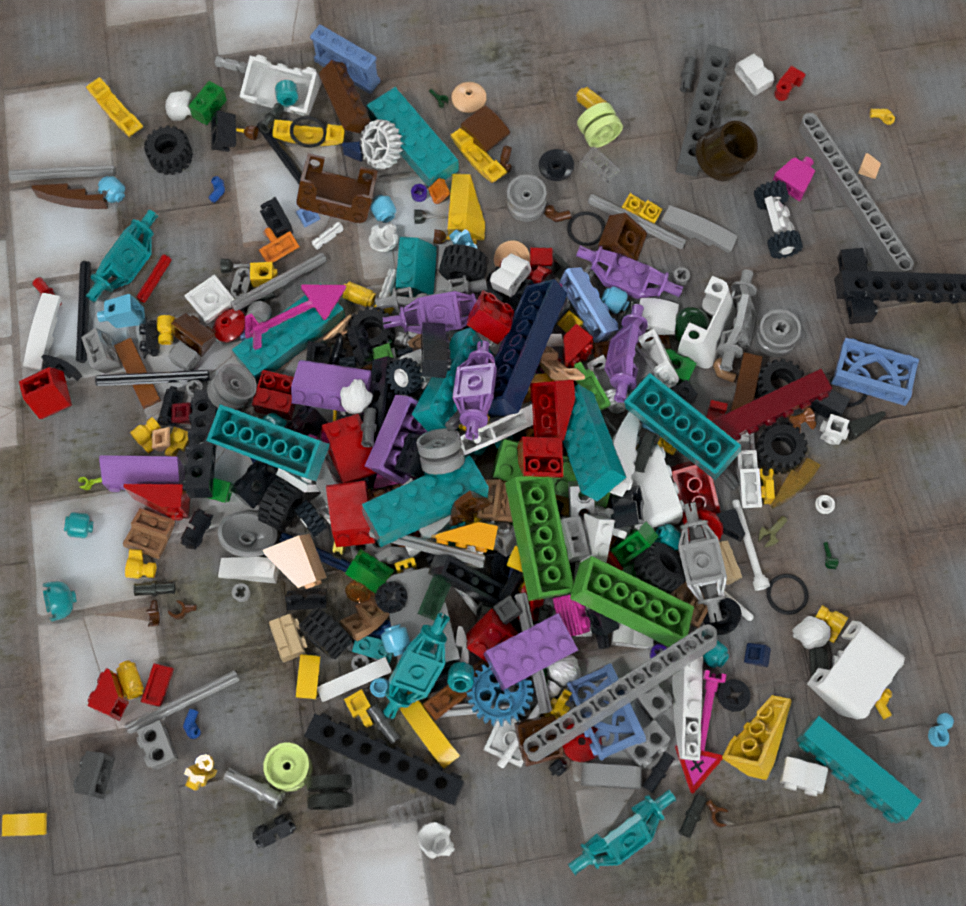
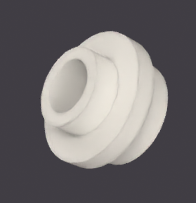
M821 495L816 499L815 507L818 512L829 514L834 510L835 502L832 497ZM825 502L828 507L824 508L821 503Z

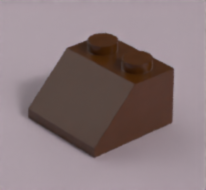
M626 213L610 215L598 247L602 246L604 250L615 252L637 261L647 232Z
M185 313L171 323L172 335L196 351L201 357L205 355L216 341L215 331L209 326L204 327L200 324V320L194 315L190 316Z

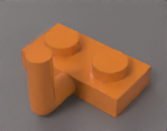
M267 227L263 231V235L267 236L271 243L258 251L265 262L274 263L299 248V245L290 231L276 238L272 229Z

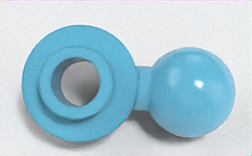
M948 713L940 714L937 717L938 726H933L929 730V741L935 747H943L949 743L947 729L953 726L954 719Z

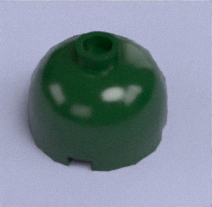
M686 307L676 314V330L673 335L680 342L689 323L707 330L709 318L701 309ZM690 331L688 333L691 339L699 338L697 331Z

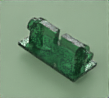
M432 577L417 614L435 621L452 584L445 582L446 579L442 577Z

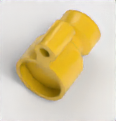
M160 315L157 317V330L160 332L158 343L161 345L173 344L171 323L177 319L174 316Z
M151 417L146 421L145 425H138L130 434L149 454L154 450L152 449V431L161 429V426Z
M129 549V556L125 566V577L139 579L144 575L147 578H155L156 563L148 562L145 564L142 550Z
M823 605L816 615L817 619L825 621L830 627L829 641L834 643L848 617L838 611L830 612L829 608Z

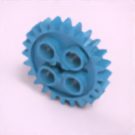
M482 665V672L476 670L478 677H474V684L470 689L472 691L467 692V696L472 698L468 701L469 705H474L472 712H478V719L484 716L483 721L485 724L491 720L492 726H495L497 721H499L501 727H503L504 721L511 725V719L513 718L518 722L519 714L525 716L523 709H530V705L527 702H533V698L529 695L533 694L534 691L532 688H528L532 686V681H526L528 679L526 678L515 684L519 686L516 692H510L509 688L503 690L504 694L497 696L496 692H501L502 689L499 683L491 682L492 678L495 677L491 668ZM485 694L492 695L488 701L481 700ZM502 703L510 704L506 710L499 709Z

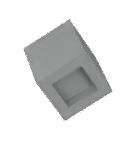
M180 341L171 348L168 355L171 362L184 371H193L201 361L196 351Z

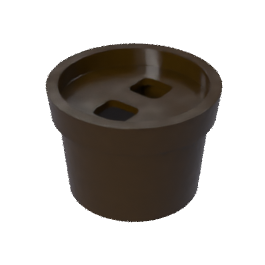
M730 121L719 128L704 133L698 139L696 158L701 169L709 177L717 181H729L735 178L743 170L744 166L754 158L758 150V141L755 133L747 124L741 121Z

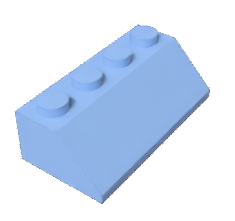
M581 267L566 269L559 284H562V288L568 293V300L581 321L584 322L588 333L593 336V341L604 342L612 338L619 330L618 323L610 316L607 305L602 303L598 290L591 285L589 275Z

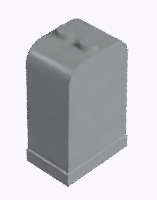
M409 568L404 570V573L395 574L387 580V582L396 581L402 584L407 591L408 599L404 608L399 612L389 613L391 626L400 624L401 627L407 629L410 642L421 632L420 630L423 625H432L438 613H442L441 617L444 614L449 617L441 580L428 574L430 568L418 570ZM396 591L392 594L385 592L388 597L387 601L392 599L398 602L394 596ZM450 621L443 630L447 636V642L445 643V666L443 669L460 662ZM403 654L397 656V664L400 661Z

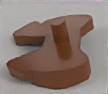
M806 408L803 413L796 416L788 417V422L794 424L793 427L795 429L799 427L800 433L801 423L806 422L812 430L816 426V421H814L815 414L811 408Z

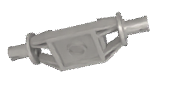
M742 270L740 281L731 285V296L738 314L733 321L734 328L722 332L721 342L717 346V352L723 356L720 369L723 371H731L734 359L740 358L743 355V351L750 347L757 317L752 297L757 293V288L751 284L753 276L751 270Z
M463 275V278L448 280V292L457 291L471 295L472 292L487 290L485 278L469 282V280H466V275ZM411 287L398 290L392 288V296L375 298L377 310L394 307L397 314H399L400 307L404 308L415 299L430 295L419 294L416 298H413ZM439 290V291H436L435 294H432V295L441 294V293H447V292H446L445 290Z
M690 503L692 512H690L689 505L685 504L683 507L687 523L680 526L682 533L678 547L686 583L699 600L698 605H707L710 623L715 622L714 613H716L717 621H721L723 618L718 602L726 599L723 594L727 574L719 540L707 525L708 520H699L696 503Z

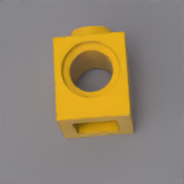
M272 262L250 263V281L253 287H258L278 276V270L274 268Z

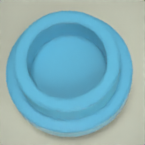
M384 677L373 680L370 684L371 693L379 698L386 696L385 693L389 688V681Z

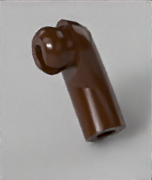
M503 146L500 165L509 173L512 169V165L508 164L512 147Z
M553 205L545 207V216L554 222L571 219L569 210L557 212Z

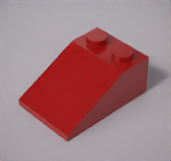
M574 379L531 383L534 437L562 438L563 441L575 402Z
M359 414L322 425L321 438L323 442L330 444L328 453L342 483H350L377 474L365 467L372 446L367 448L361 445L363 433L361 424L363 422Z
M692 461L670 467L672 471V476L670 477L672 482H675L678 487L679 501L682 500L684 505H689L690 512H692L690 503H696L697 510H709L714 514L721 513L713 478ZM683 512L682 522L684 524L687 519L685 512Z
M366 481L326 485L331 528L336 547L375 543L376 539L371 538L369 535L370 527L362 511V504L370 501Z
M124 484L123 488L134 500L172 520L180 521L183 518H189L191 498L183 490V484Z

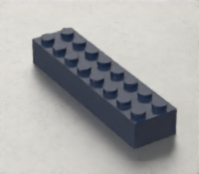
M555 279L526 286L513 316L511 330L504 337L495 357L497 371L493 401L488 411L489 418L516 414L521 409L568 294Z

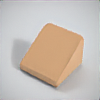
M866 153L858 174L875 179L881 163Z
M166 427L152 431V449L158 452L167 449L170 446V428Z

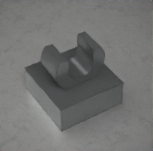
M510 595L494 606V609L505 625L522 614Z

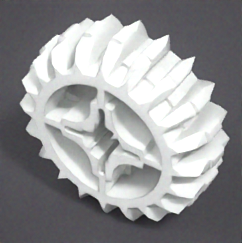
M387 120L369 122V125L365 126L364 131H361L363 137L360 138L362 144H360L362 147L361 153L364 154L363 159L367 160V164L372 165L374 168L385 169L392 167L393 164L397 163V159L401 158L399 152L403 151L400 148V145L403 144L400 142L402 136L398 134L399 129L395 128V124Z

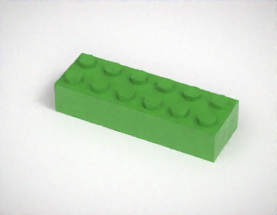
M510 438L501 440L491 473L493 477L509 481L514 477L523 476L518 464V443L520 441ZM563 454V478H551L555 494L568 498V481H577L568 455ZM581 491L578 493V495L581 497L586 496L582 494ZM610 492L599 501L594 500V505L606 508Z
M514 477L507 481L505 486L528 601L572 593L574 583L552 478Z
M593 556L579 564L570 599L668 647L688 635L694 606Z

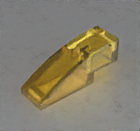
M806 458L798 473L791 469L770 507L773 509L777 508L799 494L812 480L821 465Z

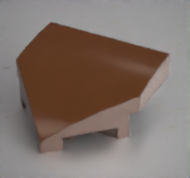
M471 490L459 497L452 507L450 526H456L463 520L474 522L472 514L490 505L488 499Z

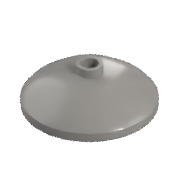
M252 511L232 513L226 516L218 527L217 534L220 544L228 552L240 557L264 555L263 550L274 546L277 540V530L258 520V513Z

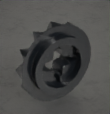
M386 581L378 587L375 593L377 606L386 613L399 612L404 608L408 599L406 589L396 581ZM396 591L394 596L398 602L392 599L386 602L388 597L385 592L392 594Z
M727 680L718 690V702L723 706V709H727L730 712H740L750 702V690L740 680ZM731 690L734 693H742L737 697V704L734 699H727L731 694Z

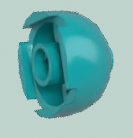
M51 581L43 583V587H47V590L43 591L47 613L51 611L53 616L49 617L50 621L53 622L66 618L73 610V603L77 602L75 591H70L69 586L64 582Z

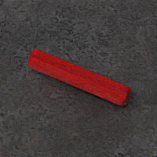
M163 254L136 296L139 301L143 303L147 301L171 262L169 256Z

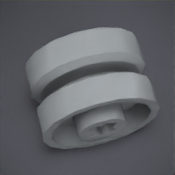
M520 175L509 183L507 188V209L513 218L522 222H531L541 217L545 211L547 197L546 186L543 181L536 176Z
M777 309L766 313L761 319L756 332L757 346L768 356L783 357L789 354L800 337V321L787 310Z
M230 363L224 365L209 382L207 392L209 399L217 408L221 404L240 411L256 393L257 385L250 371L241 365Z
M447 428L435 429L422 434L417 439L416 444L421 455V467L426 473L445 474L460 468L464 464L465 458L458 431L449 432Z

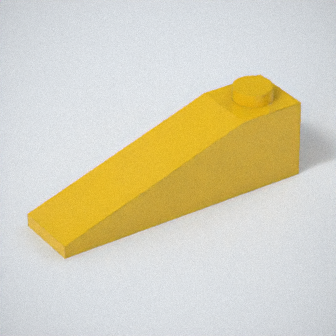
M452 174L447 228L448 236L456 229L460 232L466 229L469 231L471 238L484 241L485 221L471 175Z
M771 695L756 712L755 718L750 723L747 722L743 726L744 730L730 740L722 757L723 760L747 776L767 780L775 763L792 702L791 699Z

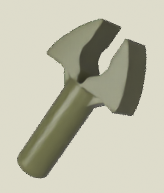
M781 516L768 530L762 527L758 534V543L764 536L769 535V541L765 544L764 548L777 544L779 540L775 538V534L787 522V518Z

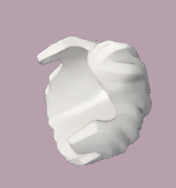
M183 90L170 93L166 100L165 109L171 120L182 121L187 115L192 116L188 107L192 100L190 92Z
M392 223L386 224L381 229L379 225H374L371 228L369 243L373 250L387 252L398 244L397 227Z
M354 379L350 386L343 387L340 392L341 404L349 414H361L364 412V409L368 407L373 397L372 393L367 391L365 383L361 379Z
M807 616L792 629L793 638L800 640L804 648L814 649L824 646L829 641L831 629L825 621Z
M572 655L547 667L549 678L561 687L566 686L567 682L581 678L582 675L578 666V660Z
M429 823L422 826L418 833V842L429 858L450 856L455 850L450 838L451 829L438 823Z

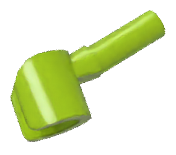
M80 477L78 479L80 483L86 482L80 488L89 490L92 485L102 482V477L90 480L86 477Z

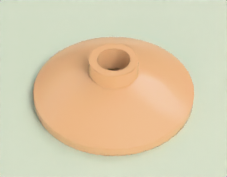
M464 82L453 90L452 103L461 112L473 113L485 105L486 92L477 83Z
M511 240L502 243L494 255V264L498 267L502 259L509 254L516 255L530 263L529 250L518 241Z
M349 314L323 340L334 338L339 333L344 336L348 332L346 327L352 315Z

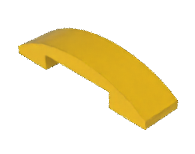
M100 77L86 86V89L99 106L128 137H131L143 128V125L133 114H130Z
M275 120L273 137L297 144L290 135L292 121ZM328 124L326 140L320 146L342 144L345 135L343 127L341 125ZM295 125L293 128L295 137L305 144L318 143L323 137V129L321 127Z
M461 128L450 134L464 157L488 181L493 183L507 174V171L497 160L493 161L486 152L473 143V137Z
M420 700L413 702L407 708H399L422 742L444 769L460 757L459 753L425 710Z

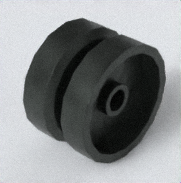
M332 774L306 778L307 790L318 793L307 797L309 810H337L353 806V794L340 792L352 787V775Z

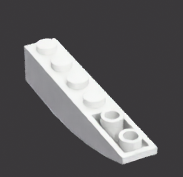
M531 401L522 404L519 413L489 418L486 426L479 428L476 440H474V434L473 440H469L465 437L466 431L459 430L462 443L461 448L464 455L500 441L533 425Z
M631 412L627 414L612 440L627 478L613 488L610 493L621 497L626 490L629 491L633 484L631 476L635 470V465L633 464L637 456L635 448L640 439L637 434L642 425L639 422L640 420Z
M584 514L582 526L590 555L580 562H575L574 582L579 564L590 556L605 563L607 562L615 520L597 514ZM589 628L590 632L575 636L591 637V628Z
M688 646L686 648V650L692 651L695 649L694 646ZM703 655L672 675L674 723L680 759L700 761ZM673 657V662L678 660L677 657Z

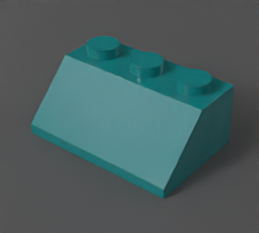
M400 237L396 290L411 287L413 297L419 294H434L436 246L420 238Z

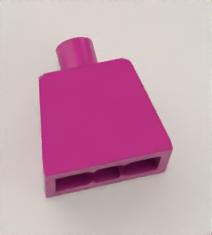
M805 157L802 161L792 158L775 173L773 180L776 182L778 180L784 181L788 195L800 202L815 173V170L811 168L814 162L810 157Z

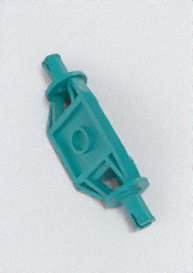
M148 210L141 221L133 219L131 225L122 232L103 258L96 273L91 275L90 278L95 284L86 294V297H89L88 299L96 302L104 290L112 292L114 289L133 281L152 255V237L154 233L150 227L158 218L154 211ZM141 233L144 235L143 243L138 240ZM111 276L117 278L111 283H108V280Z
M438 613L432 625H423L420 630L421 632L407 646L389 679V688L385 693L389 703L383 711L386 717L389 718L390 714H392L390 718L394 719L400 707L407 708L411 706L413 702L426 698L445 666V643L447 642V636L443 630L450 621L446 614L441 617L442 613Z
M668 789L655 800L646 795L644 797L645 800L631 808L634 816L626 819L618 828L610 831L603 839L597 833L585 844H580L583 854L567 864L573 874L576 876L577 873L588 865H593L596 869H599V866L620 865L651 842L659 820H664L662 810L676 801L672 792ZM603 852H606V854H607V855H603V856L594 857V855H597V854H600V853H603Z

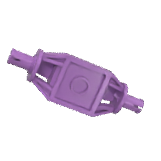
M580 245L577 252V257L591 262L592 267L590 270L595 272L604 286L609 288L615 286L636 299L652 296L659 297L663 291L679 297L682 292L683 286L668 281L669 273L663 274L651 266L621 254L604 250L602 246L595 252ZM600 261L607 265V271L603 270L597 263ZM648 282L658 285V288L646 287Z
M457 291L419 297L404 308L400 307L399 315L382 317L383 323L391 321V323L384 324V329L401 326L404 329V333L410 331L421 334L422 322L445 324V331L462 329L466 326L468 316L465 315L471 312L477 299L474 293L468 295Z
M640 304L632 306L631 314L622 319L623 328L610 339L604 368L610 378V384L616 389L614 400L620 403L627 399V392L635 389L637 386L638 368L633 362V357L636 353L635 346L639 343L638 337L645 334V330L648 328L647 320L642 317L644 307Z
M484 340L482 347L481 341L477 343V351L470 353L468 360L458 366L456 370L453 400L460 413V422L467 427L465 437L469 440H473V434L474 440H476L479 428H483L488 423L487 414L494 396L497 367L495 365V357L488 352L490 344Z

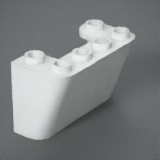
M250 56L240 98L249 103L273 108L278 103L275 96V85L281 80H291L296 83L299 97L294 105L289 107L283 106L284 111L301 116H309L322 83L316 69L294 67L292 70L283 64L272 65L264 56Z
M714 276L711 277L704 293L706 295L702 302V310L706 314L713 316V319L707 330L689 323L681 338L677 352L680 356L690 357L697 363V366L705 369L713 366L714 361H716L719 355L717 346L721 342L722 332L731 330L734 318L737 317V311L727 283ZM690 331H697L699 338L691 339L688 333Z
M652 329L638 337L639 342L643 346L640 349L655 366L654 376L668 388L674 387L679 377L655 329ZM649 337H654L651 341H645ZM602 355L588 362L587 366L595 374L611 403V406L607 408L612 413L619 414L626 410L624 402L620 403L614 400L616 389L610 384V378L604 370L606 358ZM598 363H603L600 367H594ZM635 389L627 394V398Z
M658 444L653 446L651 451L653 455L649 457L645 473L634 470L631 479H633L632 487L637 485L641 487L644 499L642 509L644 522L647 521L654 531L665 524L679 525L683 512H685L684 503L682 500L679 501L677 496L679 493L677 484L673 483L670 477L672 476L669 464L666 465L664 460L666 458L665 451ZM641 524L632 526V531L639 527Z
M851 621L841 636L843 639L851 640L849 645L831 670L818 668L807 685L838 715L863 719L869 715L870 710L876 701L881 698L887 685L892 682L896 672L903 666L905 657L863 623ZM823 675L822 679L816 682L817 679Z

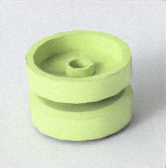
M606 102L590 107L577 121V126L584 135L585 140L593 148L610 143L623 130V124L618 116H616L610 103Z
M289 742L280 743L273 747L266 755L263 764L267 780L279 790L286 792L297 791L307 784L306 778L311 777L313 771L312 761L308 753L298 745ZM287 764H288L289 766H290V764H291V768H290L289 770H286V769H285V766H286Z

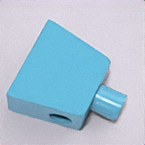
M131 294L105 301L104 310L97 312V318L99 322L108 321L115 328L138 326L144 321L145 309Z

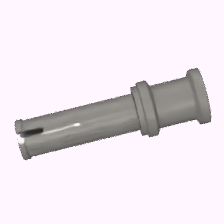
M228 768L223 780L256 795L259 801L262 802L264 800L272 804L275 809H278L284 800L285 792H279L271 788L268 783L261 784L232 768Z

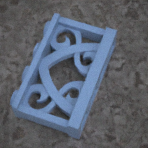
M319 25L310 35L315 48L316 56L314 60L316 63L323 67L331 60L344 63L354 85L369 94L379 85L381 81L377 76L375 63L377 59L374 55L322 25Z
M845 338L841 345L831 384L906 406L912 395L919 359L911 355L897 353L891 349H883L873 344L859 342L856 339ZM847 352L852 353V359L855 363L848 359ZM844 362L850 366L848 371L842 370ZM878 362L888 375L881 376L877 380L871 379L869 372L863 366ZM898 367L907 369L908 374L905 376H898V374L903 372V370L898 369ZM907 380L906 387L901 388L900 381Z
M609 663L600 670L572 682H567L568 691L572 693L569 701H574L577 707L619 680L612 664ZM607 677L598 687L593 684V682ZM584 686L594 690L593 694L589 691H583L587 694L584 699L578 696L579 689ZM619 690L617 695H625V691ZM630 703L614 712L612 725L600 721L593 726L598 729L595 735L591 728L584 732L586 738L590 736L592 743L589 746L593 755L599 756L600 761L635 744L646 742L645 734ZM586 712V714L584 713L582 717L589 718L592 715V713ZM623 716L625 718V721H619L620 726H617V717ZM610 733L614 734V741L610 746L606 747L600 744L599 738L601 736H605L607 742L610 739ZM634 733L633 736L619 741L618 734Z

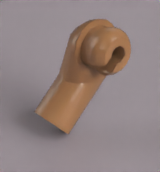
M722 358L716 359L713 363L716 376L733 383L736 374L721 370Z

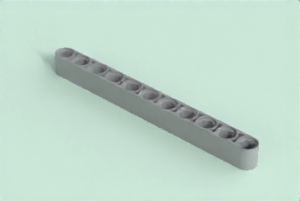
M813 113L805 114L799 126L800 134L891 272H910L914 266L912 258L818 117Z
M711 625L701 626L527 738L524 742V750L527 757L532 761L543 759L712 650L717 644L716 629ZM705 635L712 636L709 640L703 639ZM688 646L695 647L692 651L686 650ZM677 657L678 660L675 662L669 661V658ZM660 668L661 671L658 673H653L652 669ZM636 679L644 680L642 684L634 683ZM619 690L627 691L625 695H617ZM602 701L610 702L605 707L600 706ZM586 712L592 713L589 718L582 717ZM567 724H575L572 729H565ZM552 734L557 735V737H556L555 740H553V741H548V740H547V738H548L550 735H552ZM532 746H539L536 752L529 751Z

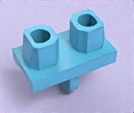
M456 229L449 236L453 244L467 245L478 249L477 245L473 243L469 231L466 229L462 232Z

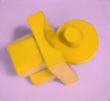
M204 754L199 756L196 763L186 769L184 774L189 777L185 786L197 791L200 786H206L207 781L216 775L218 770L212 769L214 767V760L210 755Z

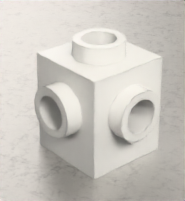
M830 414L827 421L823 420L819 431L822 432L820 439L825 440L828 444L839 445L842 439L846 440L849 429H847L849 420Z

